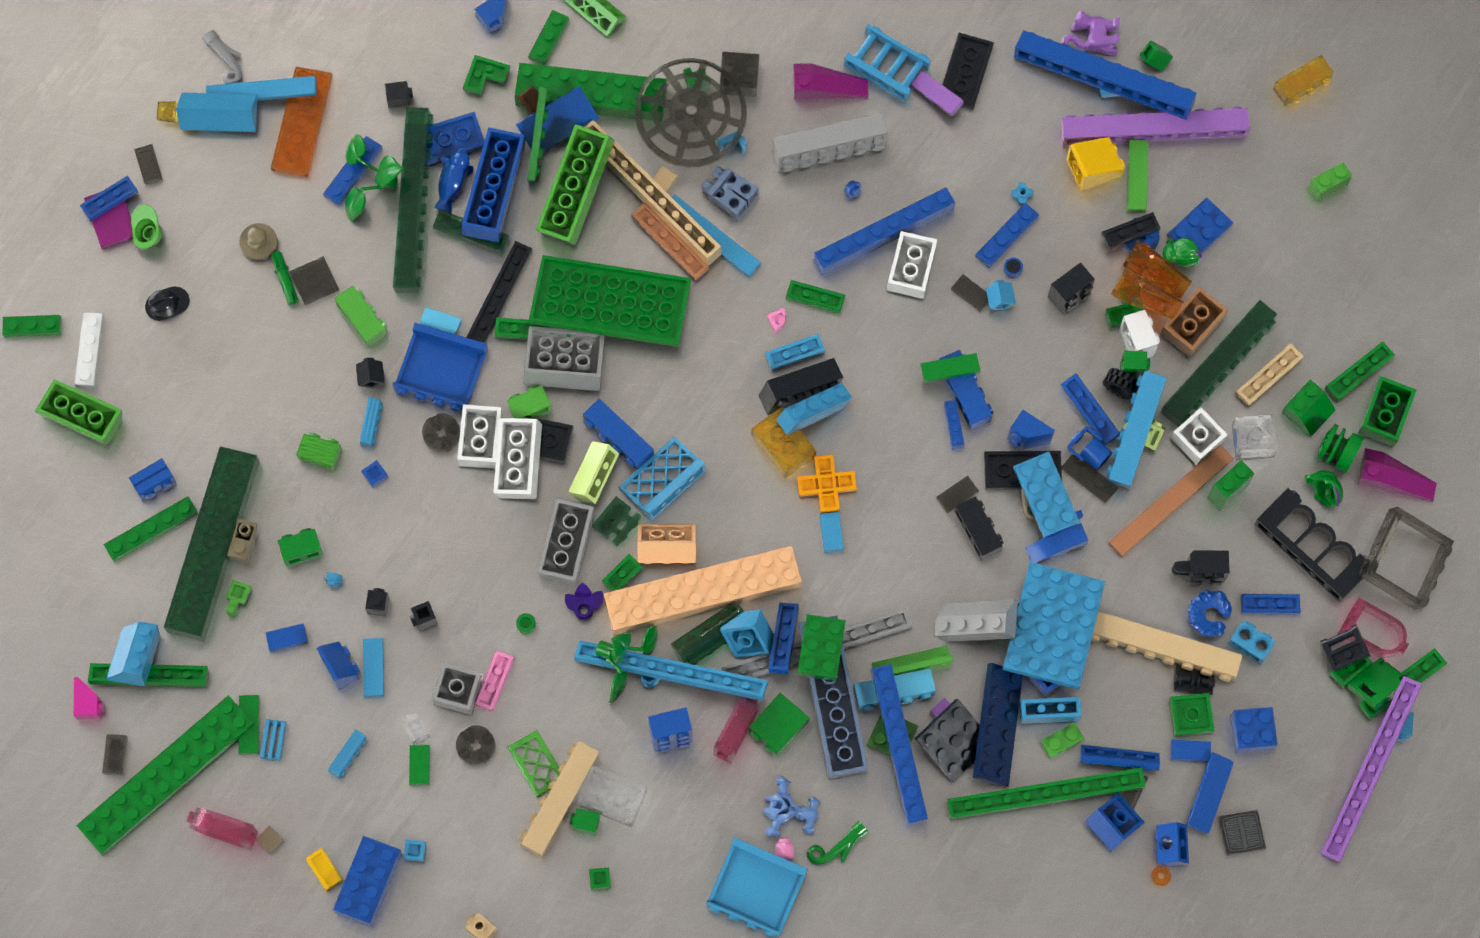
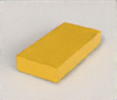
M322 848L305 858L327 892L344 881Z

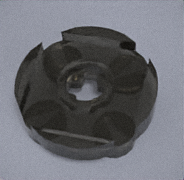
M439 413L432 418H428L422 427L424 443L430 449L437 452L451 451L460 439L459 424L454 417L445 413ZM445 429L446 435L439 437L438 433H436L437 430Z
M470 726L457 737L456 749L461 760L469 765L486 764L495 753L496 743L494 737L483 726ZM475 741H479L481 748L473 750V747L470 745L471 743L474 744Z

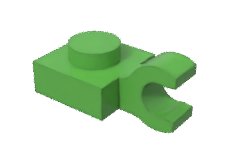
M235 580L232 581L226 595V599L230 600L226 608L227 615L235 617L238 605H245L252 589L250 585Z

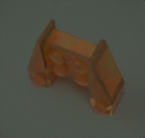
M1137 240L1126 256L1123 266L1126 268L1114 284L1111 294L1127 304L1173 319L1184 303L1180 299L1192 281L1147 244Z

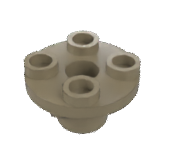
M252 224L245 228L240 236L242 252L245 256L254 260L270 258L277 248L278 240L276 233L266 224Z

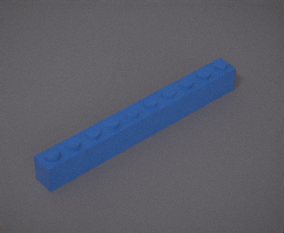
M1023 30L1015 46L1014 58L1185 120L1188 119L1195 104L1197 92L1191 89L1177 86L1172 82H1166L1155 76H1149L1138 70L1124 67L1119 63H1113L1102 57L1088 54L1086 51L1074 49L1069 45H1063L1052 39L1038 36L1033 32Z

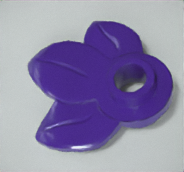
M584 583L577 587L575 595H565L567 608L574 611L575 616L582 621L589 620L593 616L594 610L600 608L603 603V592L597 591L592 593ZM587 609L588 612L586 614H582L581 610Z

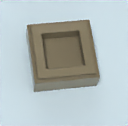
M270 826L255 839L269 854L284 841Z

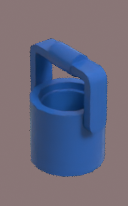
M1084 427L1080 432L1078 431L1070 439L1071 442L1067 447V450L1079 461L1083 462L1085 460L1096 471L1106 463L1113 453L1101 443L1102 438L1089 427ZM1087 431L1094 438L1079 455L1072 447L1082 439Z

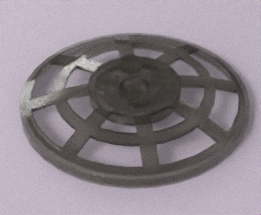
M696 58L674 60L653 71L641 86L635 105L637 129L646 146L664 161L682 167L710 165L728 155L741 139L747 118L744 94L733 76L715 63ZM682 63L700 64L697 73L688 72L675 76L669 67ZM709 66L721 72L732 84L722 88L714 79L705 75L706 67ZM663 72L668 80L659 87L655 97L644 95L649 83L657 74ZM696 78L693 88L683 89L678 80ZM703 80L714 86L717 91L708 95L701 90ZM669 85H672L676 91L672 99L660 98L664 90ZM734 91H737L741 103V120L730 117V103L727 95ZM722 97L725 114L714 111L713 101ZM641 103L652 104V116L655 126L647 132L643 127L641 119ZM658 105L669 107V118L660 122L658 116ZM694 106L697 111L695 114H688L686 108ZM712 119L721 121L722 124L711 135L707 126ZM674 124L675 127L682 131L680 140L671 136L665 129ZM728 124L738 127L732 141L720 151L715 140L723 134ZM699 131L705 139L698 142H687L689 133ZM660 132L666 140L678 146L675 157L659 149L650 138ZM708 145L713 154L703 159H683L685 148H700Z

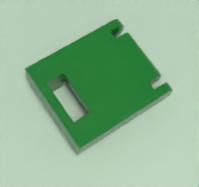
M1379 658L1348 683V689L1377 711L1395 696L1404 675L1388 662H1385L1383 658ZM1364 685L1375 693L1372 698L1363 692Z

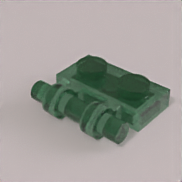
M616 496L592 524V527L606 538L611 533L616 535L612 543L618 546L622 541L626 540L627 534L631 529L636 528L642 516L637 512L632 517L629 516L628 513L631 507ZM624 520L627 524L622 530L618 529L617 526Z

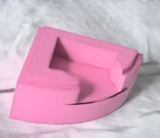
M784 307L767 315V319L775 333L780 331L785 324L786 312Z

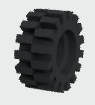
M1111 368L1102 382L1107 390H1111V393H1115L1116 396H1121L1127 400L1131 399L1133 392L1136 393L1139 386H1136L1137 379H1134V376H1130L1128 372L1125 373L1124 370H1119L1118 368Z

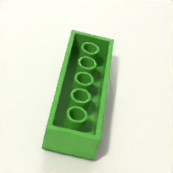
M575 124L536 231L576 246L615 141L613 138Z

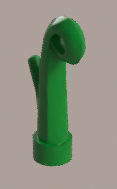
M858 820L851 826L852 828L826 854L821 846L813 845L808 849L807 857L809 861L819 865L833 860L842 853L841 862H845L854 844L860 838H863L868 833V830ZM819 851L820 858L814 857L813 852Z

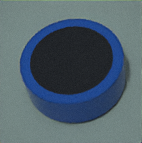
M1014 257L1007 259L1004 264L1005 274L1009 277H1017L1021 274L1023 269L1022 262Z

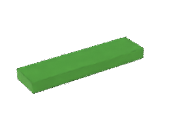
M1129 140L1128 212H1146L1148 141Z

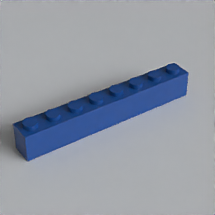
M947 187L815 252L814 262L822 276L898 239L901 231L910 233L954 211L956 202Z
M892 665L873 668L870 670L906 824L926 820L928 816Z

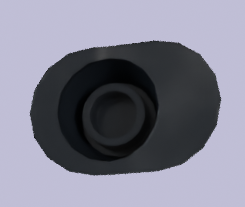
M176 286L155 291L146 301V313L151 319L157 321L166 320L178 315L188 308L190 302L189 295L186 290Z

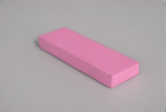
M495 651L475 701L476 706L494 711L514 661V656Z

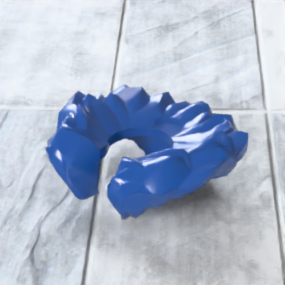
M1205 590L1204 593L1200 592L1198 596H1195L1194 600H1191L1187 610L1192 628L1200 632L1202 636L1218 637L1223 635L1224 629H1226L1225 624L1221 621H1208L1205 617V612L1208 608H1216L1222 615L1221 617H1230L1232 612L1231 603L1222 591L1211 592L1210 590Z

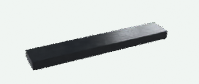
M517 241L514 242L466 338L486 343L496 324V318H499L532 252L531 247Z

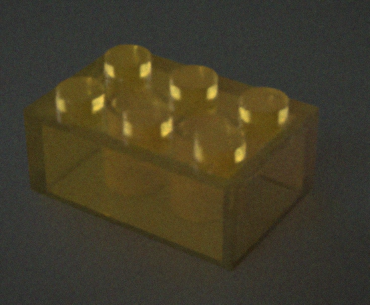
M781 407L752 427L751 436L786 479L812 461L814 456H816V450L801 430L786 435L777 422L778 417L784 411V408Z

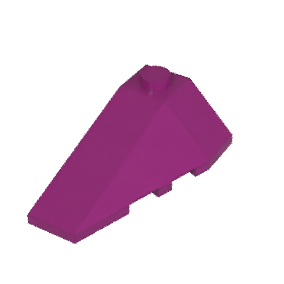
M812 63L793 64L794 99L868 98L867 79Z
M1368 448L1364 449L1358 485L1433 502L1436 482L1384 452Z

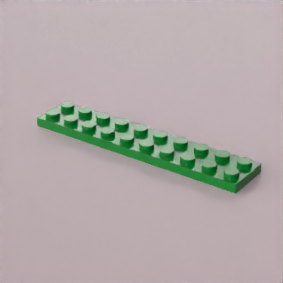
M228 695L76 826L103 856L237 741L254 723Z

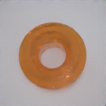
M1165 866L1154 868L1151 873L1152 881L1158 886L1167 885L1171 880L1170 870ZM1158 873H1164L1165 878L1160 879L1158 877Z

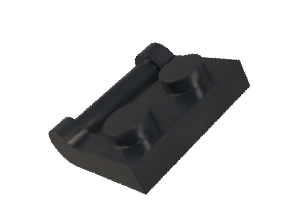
M1357 624L1330 639L1325 638L1321 640V644L1334 672L1371 656ZM1355 636L1356 640L1333 651L1331 650V646Z

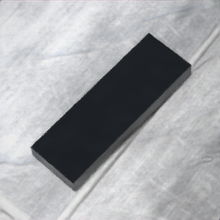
M1151 212L1102 231L1101 235L1108 250L1160 231L1161 227L1154 213Z

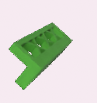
M564 0L606 36H610L616 25L623 23L626 19V16L607 0H583L582 6H579L576 0ZM588 7L596 9L597 17H592L589 14ZM602 18H607L611 22L608 29L603 26Z
M948 646L872 662L871 665L873 669L891 664L895 676L930 668L935 670L952 666L953 658L949 654Z

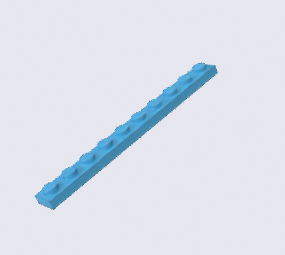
M579 641L574 655L575 661L616 669L606 662V658L596 655L598 644ZM626 651L624 659L617 664L626 672L763 701L768 686L767 680L632 651Z

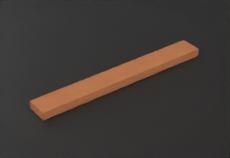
M1222 445L1217 447L1109 541L1108 544L1123 557L1231 463L1234 458Z

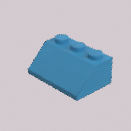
M138 621L122 628L106 679L108 681L145 687L160 639L157 624Z

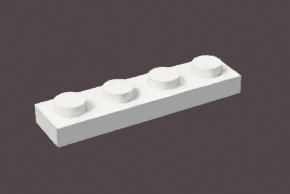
M83 312L74 382L76 387L95 388L104 317L101 313Z

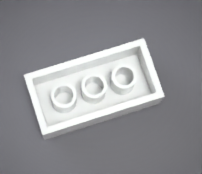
M499 418L493 492L498 498H537L542 424L537 419Z

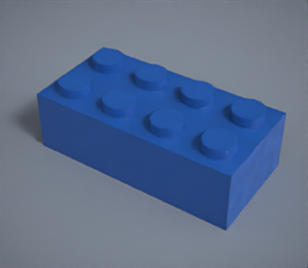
M363 836L333 908L335 914L373 927L402 856L401 850Z

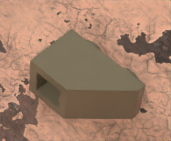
M238 519L227 554L230 561L249 566L255 548L257 523Z

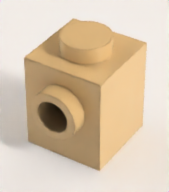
M477 913L476 916H470L466 922V931L475 938H492L498 931L497 927L480 913Z

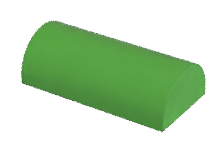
M55 379L35 409L37 414L103 444H108L113 439L122 419L121 409Z

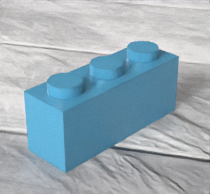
M1080 697L1024 699L1019 704L1020 724L1079 721L1081 718Z

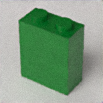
M1240 460L1213 485L1207 498L1221 511L1249 486L1255 473Z
M780 692L749 726V732H751L749 735L756 742L760 740L765 745L764 748L771 755L775 753L779 756L809 723L810 718Z

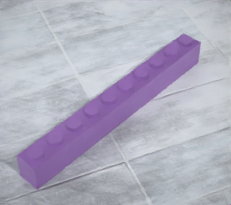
M1233 107L1232 109L1215 108L1213 110L1196 109L1190 112L1187 120L1163 111L1158 113L1145 111L1139 114L1126 112L1120 115H1113L1107 113L1102 116L1088 114L1083 117L1069 115L1062 118L1061 121L1062 146L1110 137L1111 142L1114 143L1129 142V140L1162 141L1247 136L1250 130L1248 108L1242 109V107Z

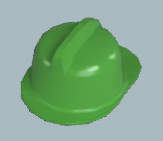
M140 205L133 211L131 217L133 241L137 247L147 249L151 246H157L162 237V228L158 224V217L154 208L149 205Z

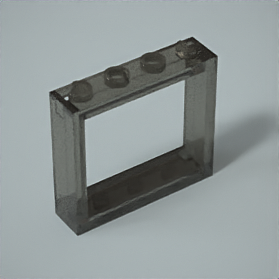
M1400 507L1390 508L1358 576L1414 610L1422 609L1430 600L1429 595L1437 585L1436 580L1439 574L1444 570L1445 560L1452 552L1454 541ZM1399 520L1440 544L1417 597L1376 573Z

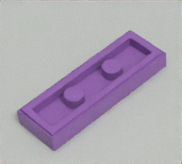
M924 71L910 84L913 89L950 116H953L964 104L961 98Z

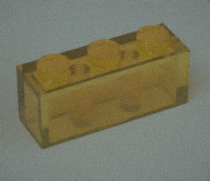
M1320 55L1277 80L1273 90L1285 106L1290 103L1293 105L1302 96H1309L1314 93L1317 87L1328 85L1332 81L1331 78L1334 71L1324 57Z

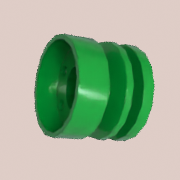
M1334 424L1320 444L1317 459L1321 461L1324 455L1327 454L1329 456L1326 464H1329L1335 458L1337 459L1335 468L1347 473L1364 438L1352 433L1346 439L1344 438L1346 429L1343 428L1340 435H1338L1336 431L1339 425Z

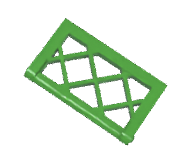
M538 730L510 744L507 748L535 796L540 797L551 790L548 788L552 781L548 779L550 770L554 769L558 777L561 772L558 771L559 766ZM536 739L540 749L529 746V742ZM519 747L526 748L523 758L519 757L515 749ZM528 749L539 752L536 762L525 759ZM541 752L547 757L550 766L538 763ZM524 762L535 765L533 775L529 774L524 766ZM537 765L549 768L546 779L535 776ZM533 780L545 781V784L538 789Z

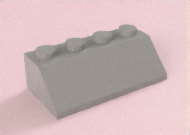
M1018 600L946 603L936 616L935 637L944 642L1015 638Z

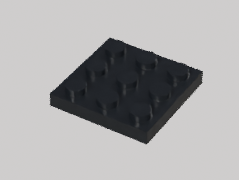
M955 699L914 739L950 782H954L975 761L980 725L961 701Z

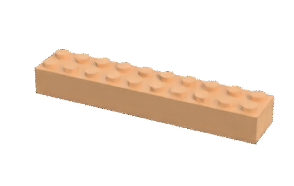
M788 546L604 593V600L615 636L799 589L802 586V581L793 548Z

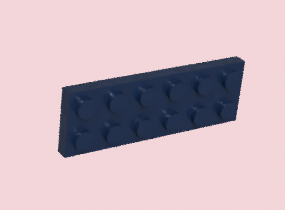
M988 663L973 778L1008 787L1023 675L1005 671L1003 666L995 663Z

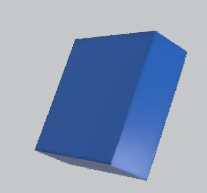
M377 460L361 470L372 488L388 477Z

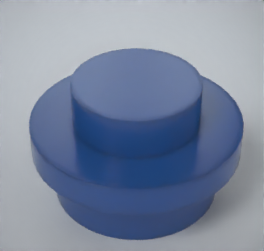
M854 180L850 181L844 189L848 198L857 197L861 192V183Z

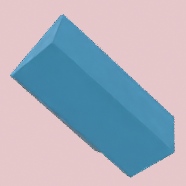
M182 93L176 107L180 130L256 132L257 95Z

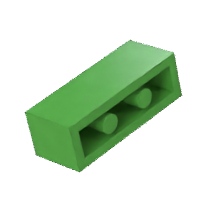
M352 285L334 298L338 308L367 347H370L387 335L385 322L382 318L378 319L375 316V309L370 303L366 304L364 301L365 296L360 289L356 290Z

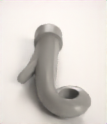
M214 30L209 31L204 35L203 41L232 69L223 75V82L225 84L239 83L241 70L232 55L241 57V53L223 43ZM231 75L235 76V78L232 80L228 79V77Z

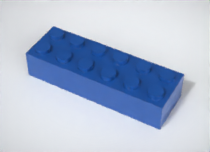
M488 127L462 221V235L499 243L525 148V135Z

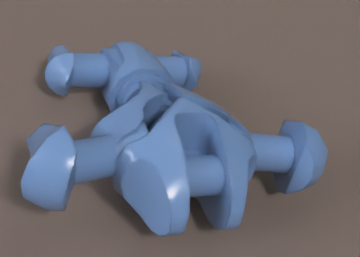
M782 775L777 777L775 782L779 785V792L765 798V802L770 803L769 808L763 809V814L773 821L771 827L765 829L767 837H781V833L778 831L780 825H784L793 816L799 821H806L805 828L802 829L806 834L815 833L813 824L818 818L817 805L821 804V801L813 797L808 799L810 802L809 808L803 805L802 807L796 806L793 803L794 801H792L791 795L787 793V785H790L791 781L786 780Z

